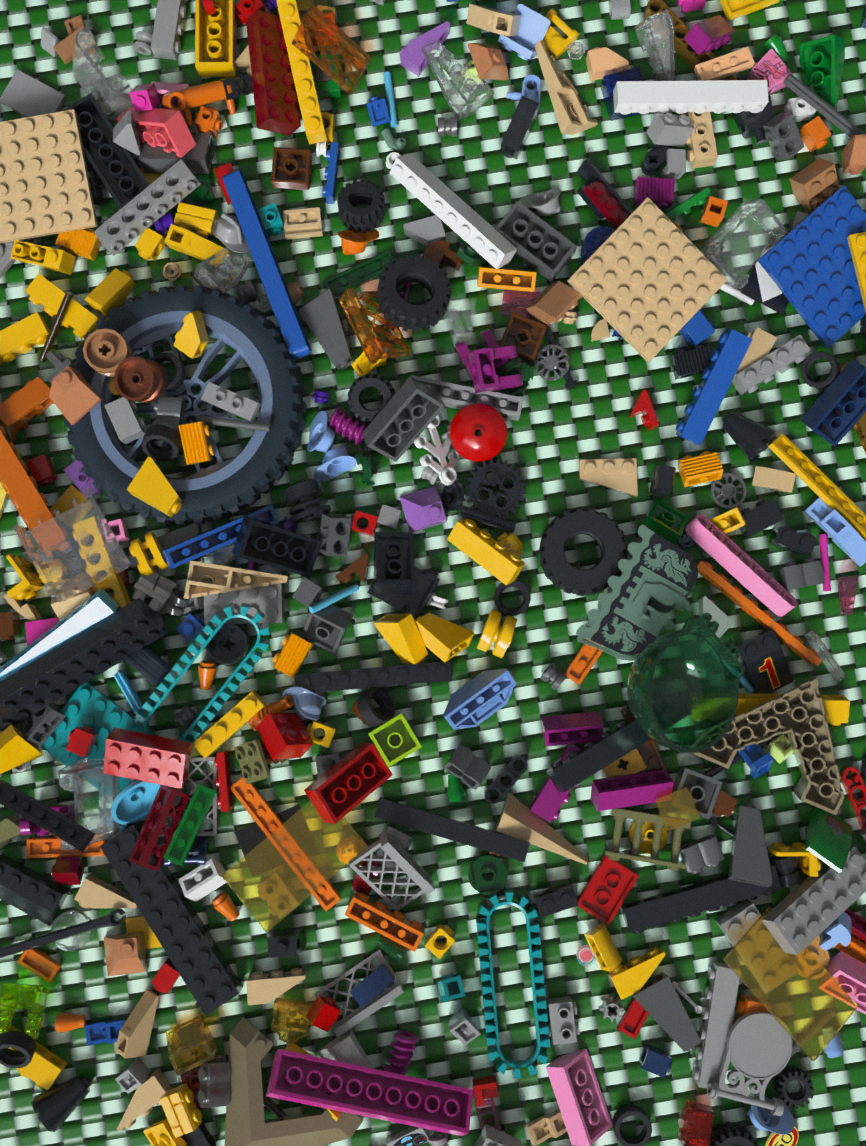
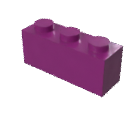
M717 15L695 23L684 40L698 55L706 52L709 53L713 49L717 50L721 46L725 47L731 41V35L735 30L721 15Z
M599 711L541 717L545 747L586 743L591 740L595 742L600 739L599 735L604 733V725Z

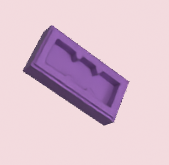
M76 460L63 470L84 497L89 500L100 491L93 485L94 479L86 476L83 472L84 465L82 462Z

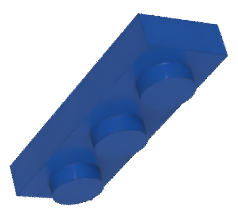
M331 142V147L327 149L326 154L329 165L325 167L324 178L327 179L326 185H323L322 196L326 198L327 204H334L340 156L338 142Z

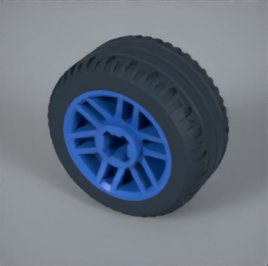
M147 646L142 647L139 651H133L124 659L126 663L156 687L173 668Z

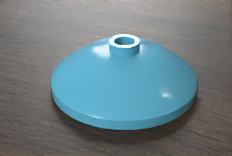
M135 780L125 786L116 795L110 812L114 821L127 825L145 819L148 816L160 785Z

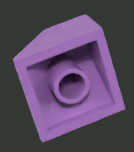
M436 486L399 497L410 532L446 523L447 519Z

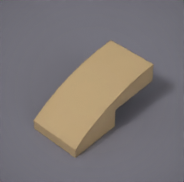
M756 466L752 485L771 488L774 491L792 493L796 474Z
M8 594L4 595V598L11 607L31 621L43 620L33 604L24 605L22 600L11 599Z
M560 1110L546 1114L525 1125L531 1144L534 1146L539 1145L550 1137L557 1138L567 1132Z

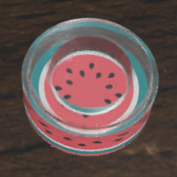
M582 945L577 949L576 958L582 966L588 967L595 963L596 958L589 945Z

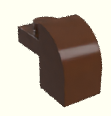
M438 240L428 245L422 255V258L427 256L431 258V262L434 263L436 261L440 266L443 263L457 271L460 270L463 260L456 256L457 251L449 250L450 242Z

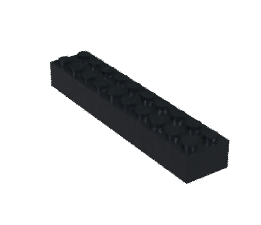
M137 598L1 681L0 730L4 731L11 724L13 726L19 724L120 663L133 651H139L142 647L148 646L166 635L163 618L143 600Z
M139 821L100 847L206 1016L238 995L243 985L189 899L184 896L182 888L168 867H165L164 860L158 871L129 861L143 828ZM156 853L151 855L148 861L149 864H154L157 857Z

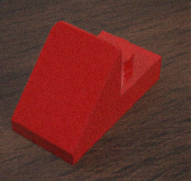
M645 389L638 396L628 418L642 414V423L650 431L656 429L659 423Z

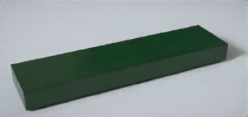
M391 250L385 251L324 280V286L326 290L330 289L338 297L380 277L387 264H393V259L395 258Z

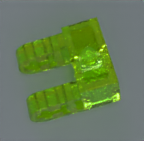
M2 983L0 992V1035L10 1031L15 1009H29L24 1033L33 1039H37L41 1029L49 989L43 985Z

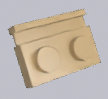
M320 207L283 211L286 240L323 236Z

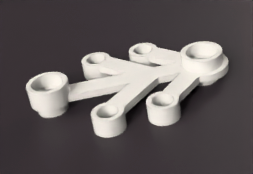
M437 415L426 427L429 428L433 445L423 435L415 438L414 444L419 449H426L439 461L438 464L430 454H425L420 457L421 465L424 467L430 466L439 474L443 484L451 485L457 478L454 467L457 460L460 459V455L455 449L448 452L451 445L450 431L442 435L443 444L441 445L436 426L440 424V418Z

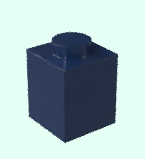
M645 1043L639 1059L641 1068L665 1078L666 1073H669L672 1067L670 1055L666 1051Z

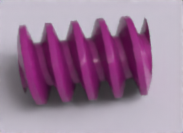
M339 406L330 419L329 427L331 429L336 428V433L338 434L342 432L344 438L349 435L348 440L350 442L355 440V445H360L365 440L362 432L365 430L366 422L360 426L359 418L352 421L354 415L351 414L347 418V411L345 410L340 413L341 407Z
M401 1029L400 1034L395 1033L393 1036L398 1041L391 1042L395 1049L388 1050L392 1057H386V1061L390 1065L384 1064L383 1068L388 1072L405 1075L408 1073V1066L411 1064L410 1059L413 1057V1051L416 1049L415 1043L418 1042L419 1037L408 1030Z

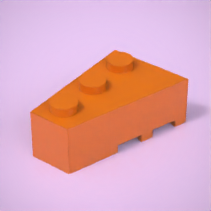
M39 377L29 380L22 389L14 391L7 400L0 402V425H2L7 433V437L12 442L17 439L15 435L22 428L26 430L30 426L28 422L35 415L39 417L54 403L49 397L50 388Z

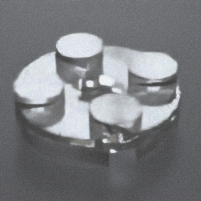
M68 910L55 919L51 932L92 919L82 911ZM93 930L56 941L55 944L64 951H75L89 942Z

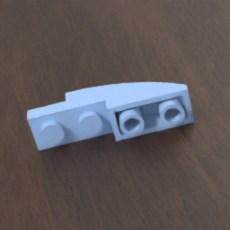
M818 498L805 510V513L858 566L861 567L866 562V541L835 509L832 510L822 499Z

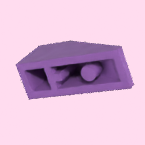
M446 21L416 37L407 46H404L400 51L401 66L419 77L450 34V23Z

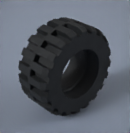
M406 254L403 255V259L397 257L393 259V264H387L380 276L377 289V303H379L378 308L380 312H385L384 318L387 321H392V326L396 328L398 326L403 327V331L412 329V332H419L421 328L425 331L430 328V325L434 327L443 318L450 301L452 289L450 288V279L446 278L447 273L444 269H440L439 263L436 261L434 263L431 262V258L427 256L422 258L420 254H415L414 257ZM405 282L419 283L428 290L431 300L423 305H411L400 298L396 288Z

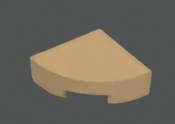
M605 319L595 324L591 333V342L610 337L608 324Z

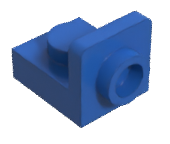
M379 96L369 98V103L365 105L368 109L372 127L390 122L385 98L380 99Z
M189 613L188 617L175 629L188 643H191L206 626L203 623L204 619L198 613Z

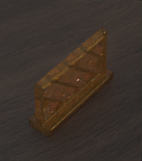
M313 5L303 14L302 22L291 43L351 95L354 93L364 68L369 64L371 57ZM307 26L310 27L314 32H309ZM300 37H305L307 46L299 41ZM310 37H316L318 46H313ZM322 39H323L329 46H324V45H323V42H322ZM325 50L331 51L333 59H328ZM315 51H320L322 59L316 56ZM337 53H339L343 57V59H338ZM340 63H345L347 72H342ZM330 64H335L337 72L331 69ZM351 65L357 70V72H353ZM349 76L351 86L345 81L344 77Z
M347 288L339 302L369 363H376L379 359L409 356L411 351L399 327L392 326L391 320L387 321L378 315L380 312L379 304L371 300L372 297L377 298L378 292H355L354 288ZM359 299L364 301L365 305L361 304ZM368 304L377 310L376 313L367 308ZM367 314L373 318L372 321L369 320ZM377 320L385 325L384 328L377 325L375 321ZM387 327L393 330L395 336L386 331ZM374 330L381 333L380 337L376 335ZM383 336L392 340V343L390 344L387 341H385L383 339ZM395 343L401 346L402 350L396 348L394 346ZM382 346L389 349V351L385 352Z

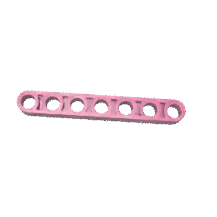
M699 514L685 526V531L690 538L775 615L783 617L797 606V601L792 594L707 517Z

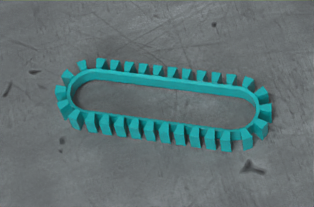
M233 603L225 605L223 608L227 615L225 618L217 611L137 712L134 721L144 722V725H136L134 731L153 735L149 727V719L152 713L221 626L229 619L244 618L254 625L257 631V641L185 733L177 739L192 742L193 744L202 730L206 728L209 721L214 718L217 711L230 698L232 692L234 693L239 684L246 678L247 673L261 659L263 653L257 651L256 648L258 647L266 652L270 640L261 639V635H270V623L261 627L258 623L264 618L265 614L260 609L254 617L247 614L251 605L248 603L241 604L240 612H234Z
M504 889L506 899L498 901L496 894L488 895L493 905L488 908L481 902L478 913L485 915L486 919H476L487 1046L496 1044V1046L487 1047L491 1061L500 1056L501 1059L496 1063L497 1070L504 1075L509 1065L513 1067V1078L521 1079L520 1068L528 1067L530 1076L538 1072L534 1064L536 1059L545 1065L548 1054L547 1051L541 1050L540 1047L550 1048L549 1027L547 1023L546 994L543 984L544 974L541 959L540 928L538 920L529 922L530 918H536L538 915L534 906L525 910L524 906L529 902L528 897L521 893L518 901L512 900L513 889ZM502 905L518 907L524 913L526 919L536 1047L534 1052L524 1060H512L506 1057L499 1045L489 919L492 912Z

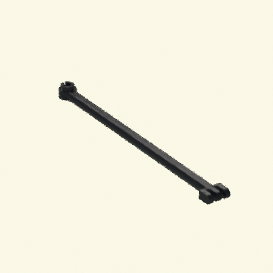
M117 908L109 915L0 948V958L104 926H119L126 920V915L118 919L116 914L123 915L125 911Z

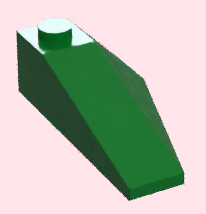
M831 35L799 44V64L804 71L806 85L837 110L845 60V39L837 35ZM816 110V117H824L821 113H819Z

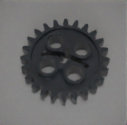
M492 458L489 459L488 465L485 461H482L483 467L475 465L477 472L470 471L473 477L466 478L470 485H465V488L469 489V492L465 495L471 497L467 500V503L473 502L472 509L478 508V511L494 516L497 515L502 518V514L508 518L509 511L515 514L514 507L521 508L518 501H524L525 499L521 497V494L526 493L521 488L526 486V483L520 482L524 476L518 477L517 475L520 469L514 471V464L508 467V460L501 464L500 458H497L496 463H493ZM489 471L495 475V479L491 483L485 480V474ZM506 478L512 480L513 485L510 489L503 487V481ZM483 482L490 486L497 484L498 489L511 493V496L509 497L499 492H496L494 495L492 494L493 490L480 486L479 483ZM482 489L488 492L486 500H480L478 497V492ZM499 496H503L506 500V504L503 507H499L496 504V499Z

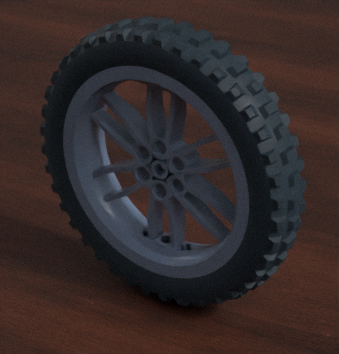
M178 285L177 289L174 286L160 287L158 292L156 290L151 292L147 290L141 292L142 297H130L125 300V305H120L117 308L113 307L109 310L110 315L108 317L104 316L102 319H99L95 323L97 328L90 333L87 332L84 340L98 329L115 330L127 341L132 349L133 357L148 350L150 358L156 355L155 347L162 346L168 342L173 354L183 364L179 350L173 346L175 335L184 324L183 319L187 313L200 311L207 335L216 338L217 341L204 355L192 378L187 380L185 375L182 389L177 392L175 390L164 392L163 396L183 398L187 402L183 425L189 424L191 419H197L198 415L234 419L216 413V406L201 400L209 382L219 386L243 358L253 372L259 391L258 399L248 398L261 404L258 420L255 422L272 424L271 432L254 430L251 439L242 452L227 461L223 460L219 447L210 434L208 441L213 445L214 453L218 460L217 464L203 469L201 463H195L194 465L198 473L186 478L165 476L182 500L179 512L177 514L174 513L171 518L134 497L127 490L142 467L135 460V457L142 450L141 443L143 437L138 439L130 452L126 451L104 406L113 402L114 394L109 390V382L113 377L103 376L89 366L84 358V345H80L75 352L76 361L69 366L82 374L102 400L74 425H71L66 417L63 416L64 424L70 431L67 435L69 444L75 447L72 453L76 460L82 462L84 465L83 472L86 476L94 479L93 485L99 491H105L108 493L107 498L113 503L120 502L124 510L130 513L136 511L142 518L148 520L152 518L163 524L176 522L177 525H186L195 522V524L201 525L212 521V518L218 521L229 517V513L236 515L246 508V504L253 505L261 499L262 493H269L274 486V481L280 480L286 472L285 466L291 465L294 460V448H298L301 442L299 433L304 431L305 428L302 415L306 412V403L303 401L306 389L305 385L300 382V377L302 376L301 368L296 366L283 335L276 329V325L270 319L267 320L260 310L247 304L241 298L233 295L230 296L229 293L217 289L212 290L209 287L195 286L194 288L193 286ZM225 344L232 347L236 351L233 357L220 372L204 383L203 378L208 367ZM167 376V383L171 382L176 376L171 378ZM201 386V391L198 394H194V389ZM155 404L138 406L139 410L136 412L137 414H155ZM203 404H209L206 411H201L200 409ZM163 441L161 447H172L166 441ZM153 459V461L158 466L161 461Z

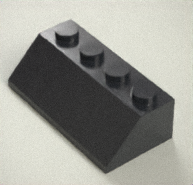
M1 854L0 899L51 926L70 890L62 885H57L56 882Z

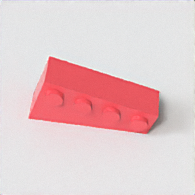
M130 106L116 118L118 123L127 111H132L140 142L146 141L155 148L157 146L163 147L164 151L168 153L176 152L178 157H184L196 146L184 121V117L179 110L154 108L153 110L135 112L134 107Z

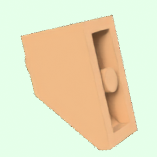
M607 47L592 48L588 50L586 56L590 81L627 73L628 60Z

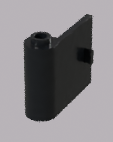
M415 567L416 584L413 594H374V581L367 593L405 614H412L413 618L417 619L421 616L440 581L437 578L439 574L430 569L426 572Z

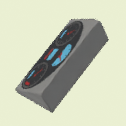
M411 1126L386 1138V1146H421L429 1142V1136L426 1129Z

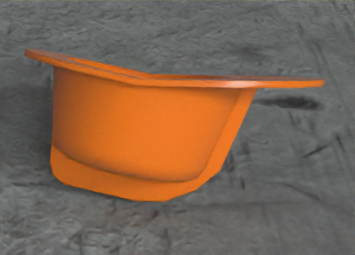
M349 229L337 233L341 238V246L345 255L363 253L368 242L379 237V232L376 229L371 232L366 230V233H362V231L357 233L354 232V229L351 231Z

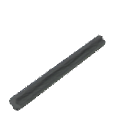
M790 74L784 79L783 83L850 138H853L854 135L865 134L795 76Z

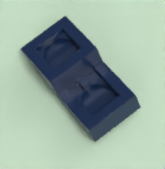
M382 964L353 988L350 993L359 1006L363 1008L390 985L394 979Z

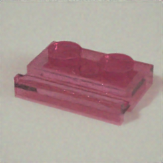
M504 289L500 316L510 318L512 313H516L535 321L526 308L541 292Z

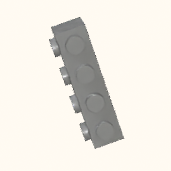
M798 335L736 374L732 383L740 395L746 392L751 394L760 388L758 385L763 381L765 384L775 378L774 375L780 372L782 374L791 368L790 364L794 362L798 364L807 358L806 354L810 351V348L802 336Z

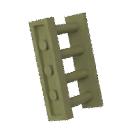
M627 808L610 809V815L614 816L615 827L611 850L604 849L608 859L620 861V858L665 865L667 869L679 871V868L685 869V864L678 861L682 831L685 828L690 829L691 820ZM626 818L634 819L633 823H635L631 853L619 851L623 821ZM645 821L652 822L653 826H655L651 856L639 855L642 828L645 825ZM665 825L673 826L674 830L670 860L659 858L662 829L665 828Z

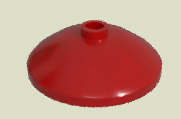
M471 404L462 408L454 416L450 425L452 446L459 455L470 461L481 462L495 457L502 450L507 439V426L504 418L495 408L486 404ZM480 429L482 435L480 437L475 436V430Z

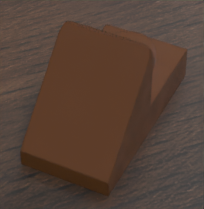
M365 553L335 576L341 584L343 582L347 584L355 578L354 574L357 573L366 584L369 564L368 555Z

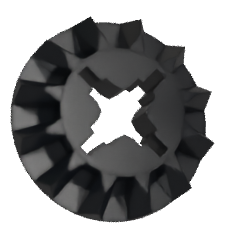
M455 480L453 484L446 485L443 489L442 503L449 511H458V508L463 507L462 502L466 501L464 495L467 493L464 490L465 485L461 484L460 481ZM455 493L457 495V498L455 499V497H453L452 494Z

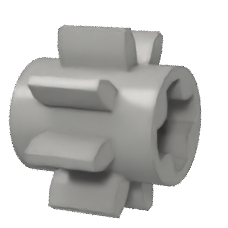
M609 994V998H601L603 1003L598 1008L600 1011H604L602 1013L603 1019L609 1017L611 1022L617 1017L621 1019L620 1011H623L624 1008L622 1005H618L621 1002L619 997L614 1000L611 994ZM608 1007H614V1010L608 1009Z

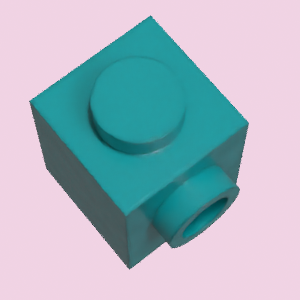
M275 203L257 209L268 237L271 235L278 236L282 231H285Z
M453 973L441 976L442 980L437 982L442 1002L466 996L461 976L454 977Z

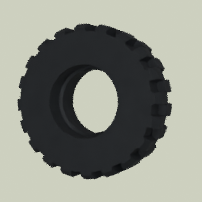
M582 507L575 508V510H567L558 517L556 516L546 527L539 547L540 565L547 579L556 588H560L568 594H576V596L593 595L609 587L608 578L610 576H620L622 571L618 568V562L621 559H627V543L624 540L625 535L623 531L617 526L618 523L614 519L611 520L607 517L608 514L597 512L594 508L582 509ZM586 534L598 542L601 555L594 567L580 570L571 566L566 560L565 545L575 535Z

